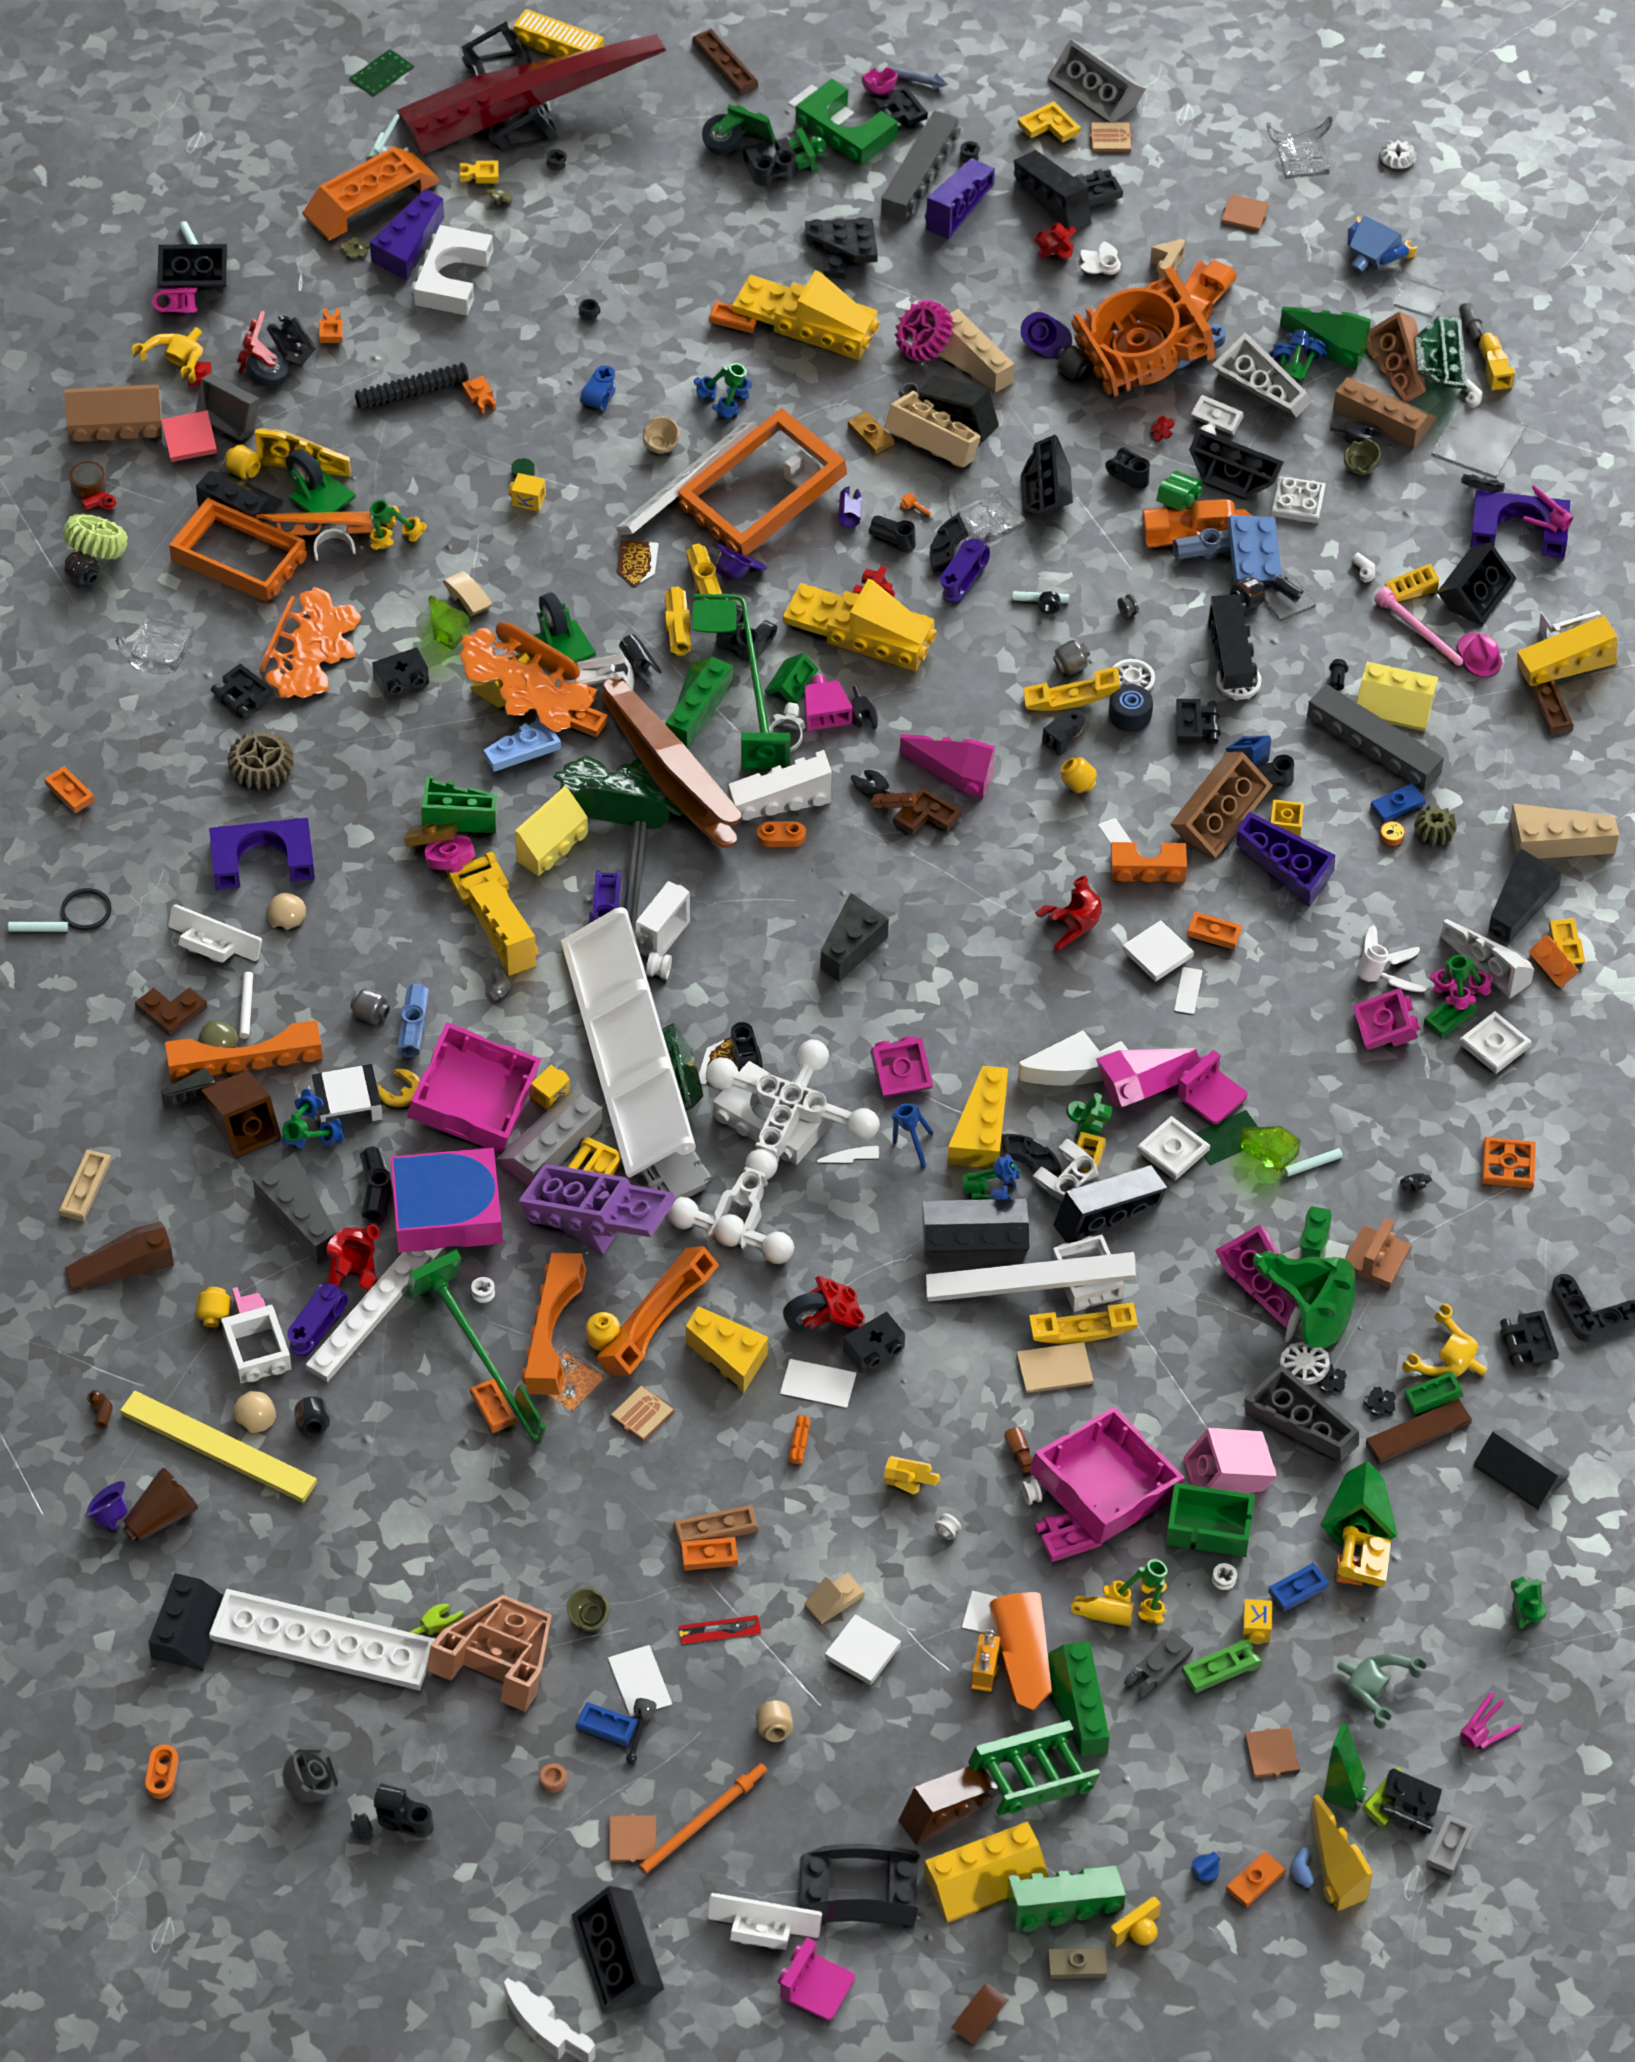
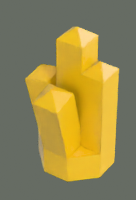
M891 1456L888 1458L885 1467L884 1482L914 1495L920 1491V1485L916 1482L935 1486L940 1482V1476L930 1472L932 1470L931 1464Z

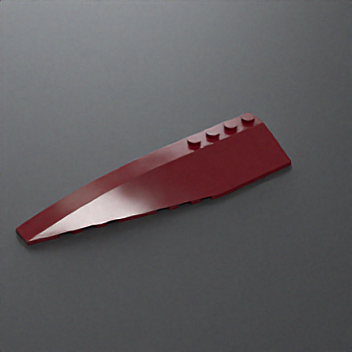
M654 34L477 75L402 107L397 112L422 156L523 113L538 103L539 105L663 53L666 51V48L659 36Z

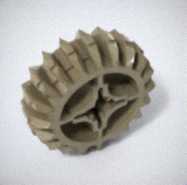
M264 730L258 734L252 731L250 736L243 734L242 739H236L235 745H231L227 756L228 769L232 773L234 780H238L240 786L246 784L248 789L256 786L258 791L264 786L269 790L272 784L278 787L279 781L286 782L287 775H291L294 765L293 750L288 740H283L281 734L275 736L273 731L269 734H265Z

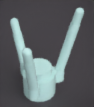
M399 114L394 116L385 133H380L372 151L366 158L367 161L387 151L383 145L394 128ZM405 147L403 150L409 151V147Z

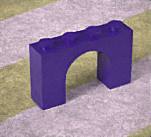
M1476 490L1470 548L1490 542L1494 546L1497 526L1509 518H1523L1526 516L1551 524L1548 518L1553 509L1537 496ZM1551 498L1561 508L1570 513L1571 500ZM1538 526L1542 532L1541 556L1565 558L1568 528L1564 532L1558 529L1554 533L1548 528Z
M293 818L289 820L209 828L216 890L240 887L239 860L246 851L257 846H272L285 854L288 860L290 882L315 879L308 818Z

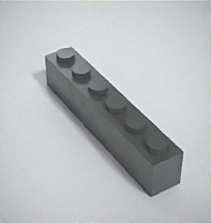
M936 110L932 112L881 197V214L905 222L910 214H914L918 200L923 199L927 185L932 184L936 170L941 169L945 155H949L953 141H957L960 136L961 128L958 127V117Z
M1326 684L1309 700L1307 717L1314 723L1328 729L1333 735L1347 741L1352 747L1366 753L1371 759L1385 765L1392 772L1407 779L1411 784L1413 783L1425 790L1441 774L1444 757Z

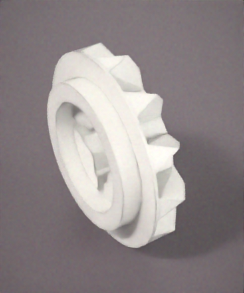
M1399 140L1395 143L1389 141L1387 145L1382 146L1380 158L1385 165L1391 168L1403 169L1414 163L1416 152H1414V146H1408L1407 141L1404 143H1400ZM1396 151H1399L1401 154L1399 158L1396 155Z

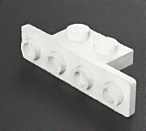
M175 904L172 906L169 927L184 933L179 938V946L187 948L190 952L200 953L213 961L222 963L234 953L252 961L259 959L262 944L260 937Z
M711 1893L708 1919L733 1923L731 1941L786 1950L790 1934L813 1938L819 1937L822 1913L819 1911Z

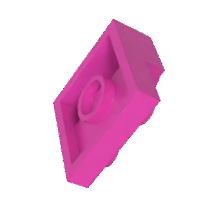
M1401 988L1353 1005L1367 1050L1390 1042L1395 1047L1418 1038L1416 1031L1420 1030V1026L1416 1016L1411 1017L1410 1011L1414 1010L1413 1003L1409 995L1404 996Z
M907 1036L901 1038L900 1042L890 1043V1041H881L876 1043L875 1047H872L870 1053L875 1075L878 1076L882 1098L932 1089L933 1083L922 1038L915 1039L914 1036Z

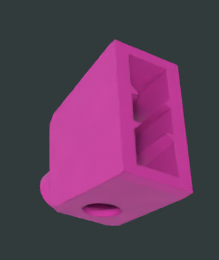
M823 675L812 677V684L805 686L807 731L852 724V705L839 681L826 682Z

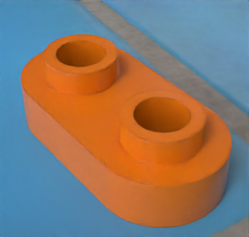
M764 822L757 828V841L765 847H798L806 840V828L799 822Z
M159 1745L150 1754L145 1785L147 1793L155 1799L166 1798L174 1790L179 1759L176 1749L170 1745ZM163 1760L169 1761L167 1764L160 1763ZM157 1785H164L161 1789L156 1788Z

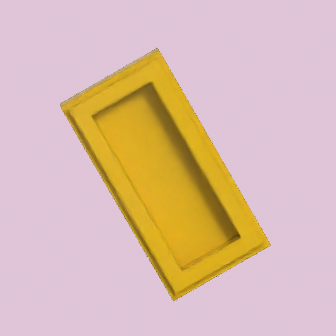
M1155 1896L1151 1897L1112 1925L1109 1941L1117 1947L1132 1937L1133 1941L1138 1945L1146 1946L1152 1944L1158 1934L1157 1927L1153 1921L1160 1914L1161 1903Z

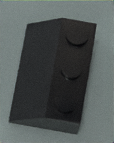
M227 244L158 245V288L227 287L229 280V251Z
M209 471L195 486L197 504L199 506L209 498L265 523L267 519L256 518V515L274 514L283 504L282 499L226 472Z
M1490 542L1471 547L1439 588L1437 594L1449 611L1480 625L1484 623L1517 578Z
M175 1573L149 1639L151 1659L204 1671L215 1642L210 1639L209 1634L224 1595L199 1578Z

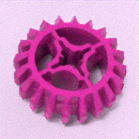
M926 299L925 302L918 300L917 305L911 304L910 310L904 309L905 315L898 317L901 322L895 326L899 331L894 334L898 339L896 344L900 347L901 353L907 355L909 359L923 362V360L930 362L932 357L938 358V352H945L944 346L950 345L949 337L954 336L950 330L955 326L951 323L953 318L947 308L938 302Z

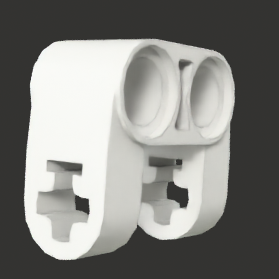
M1065 1139L1057 1148L1060 1154L1071 1163L1065 1171L1057 1178L1045 1168L1040 1167L1032 1176L1033 1180L1042 1189L1061 1202L1066 1193L1063 1192L1066 1187H1082L1097 1181L1099 1176L1093 1158L1069 1139ZM1083 1168H1091L1088 1173H1080Z

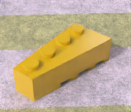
M1603 615L1517 651V666L1528 684L1533 686L1549 682L1550 680L1617 664V635Z
M497 879L469 888V904L508 976L535 967L536 955H539L535 943V935L510 900L506 888L502 887Z
M982 1067L948 1146V1165L994 1168L995 1160L1000 1157L1008 1068Z

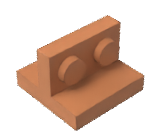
M1385 1218L1379 1230L1365 1225L1362 1226L1345 1259L1354 1267L1355 1275L1390 1289L1410 1251L1411 1244L1395 1238L1396 1233L1393 1232L1394 1221Z

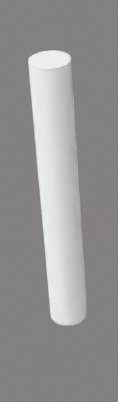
M251 972L243 973L239 1037L242 1039L249 1038L253 986V973Z

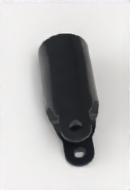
M630 634L621 640L619 648L646 684L651 685L646 676V671L651 665L656 672L661 674L662 671L636 634Z

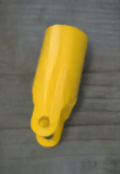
M1076 1596L1070 1608L1073 1614L1085 1616L1093 1621L1130 1627L1134 1603L1098 1596Z

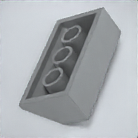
M1071 39L1047 78L1110 122H1116L1134 109L1146 90L1145 87L1091 49Z
M583 1094L564 1095L495 1159V1162L529 1186L544 1163L560 1166L580 1147V1143L585 1137L590 1138L602 1126V1108Z

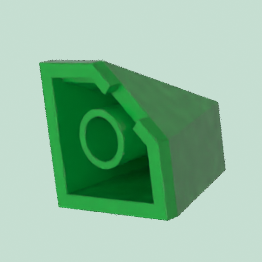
M1368 1461L1346 1472L1321 1522V1527L1337 1543L1344 1544L1342 1538L1343 1529L1347 1526H1353L1359 1532L1389 1540L1397 1537L1384 1477Z

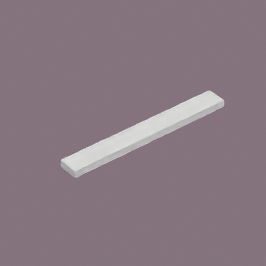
M741 423L618 525L616 530L619 535L633 534L673 501L678 496V491L756 429V423Z
M1134 1252L927 1274L928 1302L1135 1280L1136 1263Z

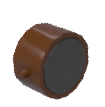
M84 461L76 464L71 469L69 477L71 490L75 497L82 500L99 492L105 493L107 487L105 471L100 464Z

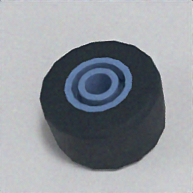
M1126 684L1111 694L1109 717L1115 726L1122 730L1137 731L1150 723L1153 712V698L1147 689L1135 684Z

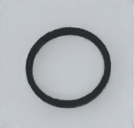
M93 888L73 891L63 900L61 905L63 920L68 922L69 926L78 930H91L100 927L109 919L112 911L108 896L102 891ZM92 893L102 897L106 901L108 909L100 921L90 925H79L67 918L65 914L67 903L79 894Z

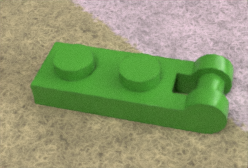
M1243 1640L1183 1666L1182 1673L1194 1693H1198L1246 1671H1254L1262 1665V1661L1258 1655L1253 1653V1646L1250 1641ZM1237 1656H1243L1244 1659L1240 1661Z

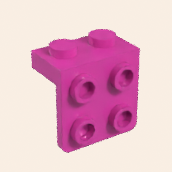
M1212 1050L1208 1055L1201 1056L1191 1070H1186L1181 1074L1178 1079L1177 1097L1209 1122L1217 1125L1247 1099L1248 1093L1219 1071L1221 1055Z
M807 1937L802 1946L797 1945L791 1957L793 1962L789 1969L784 1968L779 1976L780 1999L826 2021H831L855 1981V1974L818 1956L817 1942Z

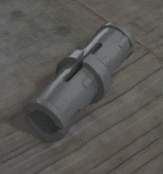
M1468 302V306L1464 303L1459 307V312L1463 317L1466 331H1469L1474 345L1478 346L1480 337L1485 334L1481 325L1482 320L1476 315L1472 303Z

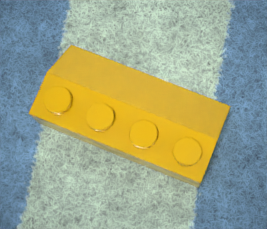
M1028 1821L925 1860L924 1878L947 1923L1006 1901L1009 1876L1018 1875L1020 1880H1028L1031 1874L1042 1873L1043 1878L1049 1877L1040 1845Z

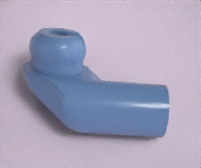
M1301 1847L1290 1866V1872L1298 1884H1301L1304 1888H1309L1315 1882V1877L1313 1874H1310L1311 1871L1307 1866L1312 1857V1852L1305 1847Z

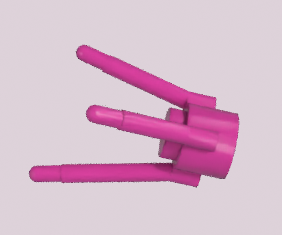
M1532 485L1534 494L1553 509L1548 518L1551 524L1526 516L1523 517V520L1548 528L1554 533L1558 529L1563 532L1567 530L1574 516L1556 504L1536 485Z
M1493 1692L1488 1694L1470 1721L1461 1729L1460 1737L1462 1741L1473 1750L1478 1746L1481 1750H1484L1489 1744L1521 1728L1520 1724H1516L1487 1738L1489 1730L1485 1723L1504 1704L1503 1700H1499L1480 1721H1477L1494 1697Z

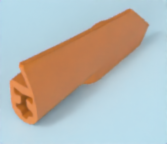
M1198 260L1185 283V287L1206 320L1212 312L1213 305L1236 281L1237 275L1230 266L1216 260H1212L1208 266L1201 260Z
M1231 500L1197 501L1192 504L1190 509H1185L1184 511L1177 509L1167 510V508L1143 509L1142 525L1147 548L1170 546L1173 539L1200 535L1207 528H1213L1219 532L1228 531L1227 519L1230 515H1252L1245 509L1235 510L1234 502Z
M370 511L256 515V518L275 521L277 528L283 530L280 526L281 522H294V527L290 531H285L292 535L316 534L320 531L322 523L346 524L348 534L372 533ZM304 523H318L314 530H308L305 528Z
M1032 1592L1000 1596L993 1599L989 1603L997 1635L1000 1637L1002 1660L1013 1699H1016L1018 1706L1034 1711L1052 1692L1040 1593Z

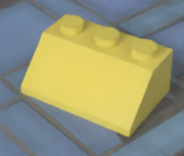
M1367 662L1357 703L1389 724L1426 731L1435 698L1438 677Z
M564 786L515 830L516 861L538 877L545 870L551 869L556 860L562 855H566L576 842L583 840L588 833L587 816L568 788Z

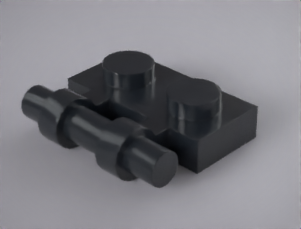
M906 85L887 92V100L882 101L880 98H876L873 101L877 113L883 111L898 121V132L903 128L900 124L903 121L909 127L928 119V112ZM895 109L896 113L892 114L890 110Z
M1098 169L1094 170L1091 174L1075 175L1076 179L1088 187L1090 206L1123 198V190L1116 177H1112L1110 169L1103 171Z
M241 663L222 676L223 683L225 684L223 687L214 684L210 690L215 694V698L221 703L225 702L230 706L232 712L236 715L240 714L244 718H247L251 713L246 707L248 704L257 709L274 696L273 688ZM236 692L240 697L235 699L231 694Z
M1176 699L1177 742L1201 743L1202 735L1209 737L1210 744H1217L1219 742L1218 737L1221 734V729L1218 725L1220 710L1217 708L1216 701H1209L1207 706H1201V699ZM1201 718H1206L1208 723H1202Z
M1544 1310L1519 1314L1518 1324L1515 1325L1511 1324L1509 1318L1500 1321L1502 1327L1500 1331L1501 1336L1507 1342V1353L1509 1359L1513 1360L1515 1367L1524 1366L1523 1356L1527 1355L1530 1356L1532 1364L1558 1359L1559 1352ZM1523 1336L1525 1343L1518 1344L1516 1337Z
M1393 1768L1388 1772L1382 1794L1383 1797L1392 1801L1391 1804L1383 1802L1379 1812L1387 1815L1391 1821H1401L1410 1825L1412 1830L1417 1832L1422 1830L1426 1833H1431L1434 1825L1425 1820L1424 1815L1429 1817L1436 1815L1442 1789ZM1402 1806L1413 1809V1813L1404 1811Z

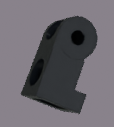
M1070 709L1043 728L1042 743L1057 755H1062L1066 751L1067 742L1083 734L1084 714L1080 710Z

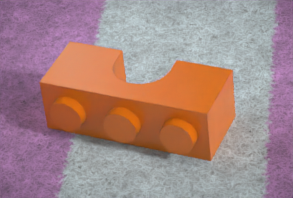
M1112 842L1110 854L1111 881L1185 882L1187 870L1186 843H1161L1158 856L1145 858L1137 852L1136 842Z

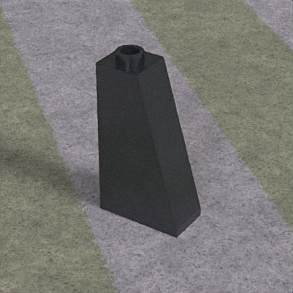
M1521 848L1517 853L1491 914L1488 931L1495 937L1509 943L1559 889L1562 873Z

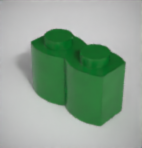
M1175 470L1159 486L1156 501L1184 511L1187 507L1190 508L1195 500L1200 499L1203 493L1202 480Z
M1311 1206L1307 1211L1305 1228L1301 1235L1299 1259L1307 1257L1325 1258L1326 1245L1330 1238L1332 1215L1330 1209Z

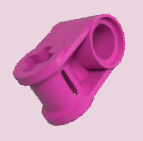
M197 288L160 289L153 297V306L161 312H197L198 309L195 307ZM164 294L168 296L170 300L168 306L159 304V295Z

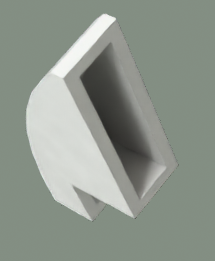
M1081 1031L1019 1062L1018 1078L1024 1082L1057 1086L1099 1082L1103 1079L1096 1058L1117 1050L1128 1049L1120 1041L1099 1051L1086 1033Z

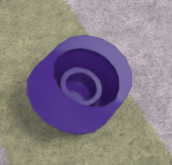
M1034 312L1028 315L1021 324L1020 335L1023 341L1046 357L1056 358V355L1063 347L1067 349L1072 346L1070 330L1063 323L1046 313Z
M717 544L720 551L714 566L716 572L731 580L740 579L752 567L761 570L767 569L764 563Z
M116 1482L101 1490L91 1500L84 1517H89L99 1528L108 1526L112 1531L116 1530L121 1523V1518L128 1512L123 1495L126 1487L125 1482Z

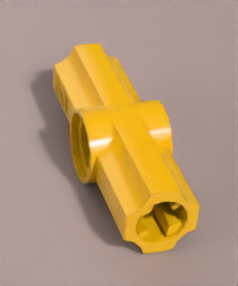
M701 544L692 545L686 550V557L694 577L696 590L699 594H722L716 578L715 566L711 563L706 546Z
M671 587L668 591H665L666 633H669L670 652L675 653L676 656H682L691 651L689 633L691 631L690 611L687 610L685 590L680 589V587Z

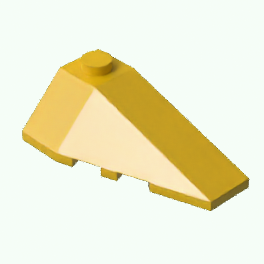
M266 428L255 430L256 450L261 465L287 468V456L296 449H302L317 460L321 469L327 474L348 477L351 475L350 457L287 431Z
M1319 1794L1313 1796L1311 1812L1324 1882L1323 1891L1327 1901L1333 1903L1336 1910L1340 1911L1368 1899L1373 1872L1357 1845H1349L1345 1829L1343 1827L1337 1829L1334 1814Z

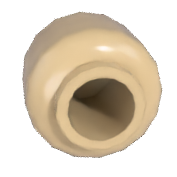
M774 1700L768 1701L757 1710V1728L762 1738L772 1742H780L792 1733L794 1726L792 1713L786 1703Z

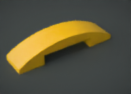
M1116 666L1094 671L1095 678L1049 688L1047 682L1024 687L1026 709L1037 711L1065 710L1099 701L1121 688L1119 669Z
M1134 1302L1108 1305L1106 1312L1056 1318V1312L1029 1315L1033 1340L1046 1343L1068 1344L1096 1341L1117 1336L1138 1327Z

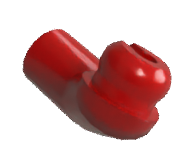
M99 492L81 500V505L85 511L94 507L110 510L117 503L113 495Z

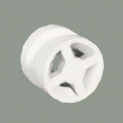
M651 952L647 962L646 976L652 977L657 975L661 979L667 980L671 969L672 956L667 954L659 956L657 952Z

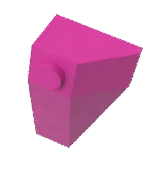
M1197 1049L1117 1050L1096 1058L1111 1106L1124 1107L1179 1084L1178 1079L1181 1074L1195 1066L1199 1055Z
M1258 1225L1219 1247L1215 1252L1227 1274L1238 1282L1287 1329L1295 1305L1285 1292L1270 1281L1261 1278L1253 1265V1257L1256 1253L1271 1251L1279 1254L1267 1229Z

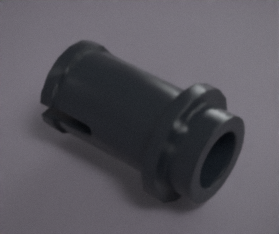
M1277 576L1272 584L1276 593H1282L1294 603L1299 601L1301 598L1299 594L1303 595L1304 592L1288 581L1287 576Z
M1335 659L1329 666L1331 671L1329 686L1334 688V684H1336L1337 691L1344 689L1345 673L1348 672L1349 668L1345 660Z

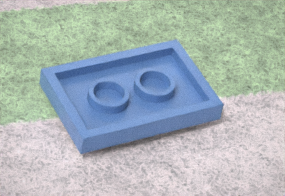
M1230 515L1227 523L1234 583L1246 577H1254L1263 585H1272L1277 576H1282L1275 517Z

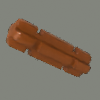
M913 792L905 793V795L904 793H888L885 796L884 794H875L871 803H873V807L876 809L884 808V806L885 808L914 807L918 799Z

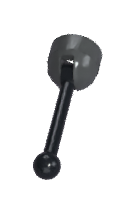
M637 1698L634 1703L633 1713L639 1721L631 1752L626 1756V1761L629 1764H634L637 1761L636 1751L644 1721L650 1720L655 1714L657 1704L646 1698Z

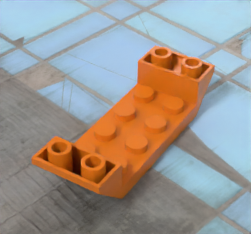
M392 147L320 185L303 210V216L330 241L347 232L346 218L412 183L422 192L424 189L439 183L440 179L414 153Z

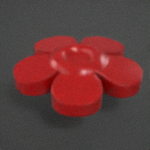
M1160 416L1157 419L1158 424L1154 423L1150 428L1155 441H1161L1163 437L1166 439L1170 438L1172 435L1170 429L1175 425L1174 420L1171 418L1167 419L1165 416Z

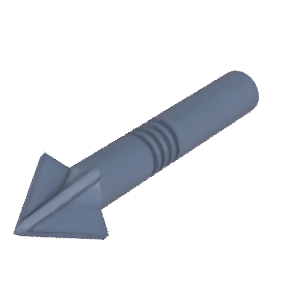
M890 67L896 71L898 78L931 85L932 90L948 85L937 73L932 77Z

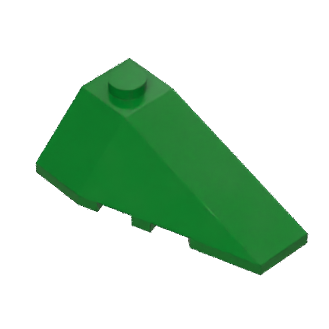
M1283 306L1280 326L1294 334L1295 330H1304L1309 333L1308 337L1321 340L1326 345V356L1334 362L1357 370L1367 352L1371 319L1351 312L1342 311L1341 314H1331L1330 310H1322L1321 313L1311 312L1308 308Z
M1342 1723L1332 1745L1323 1800L1354 1811L1358 1802H1364L1368 1787L1364 1786L1366 1774L1347 1724Z

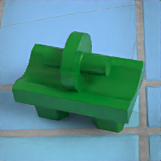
M797 129V137L788 141L795 154L803 151L796 155L798 170L809 166L812 172L819 170L815 162V155H823V151L826 149L825 140L812 136L810 141H808L803 129Z
M1094 1093L1087 1105L1079 1101H1073L1068 1105L1066 1109L1067 1116L1071 1121L1080 1123V1127L1075 1132V1137L1079 1138L1080 1132L1098 1136L1102 1130L1103 1123L1107 1124L1110 1120L1112 1107L1101 1103L1102 1095Z
M1525 1576L1511 1582V1590L1514 1592L1512 1609L1515 1611L1516 1625L1521 1629L1529 1622L1539 1623L1547 1615V1608L1542 1603V1586L1540 1581L1535 1579L1529 1582Z

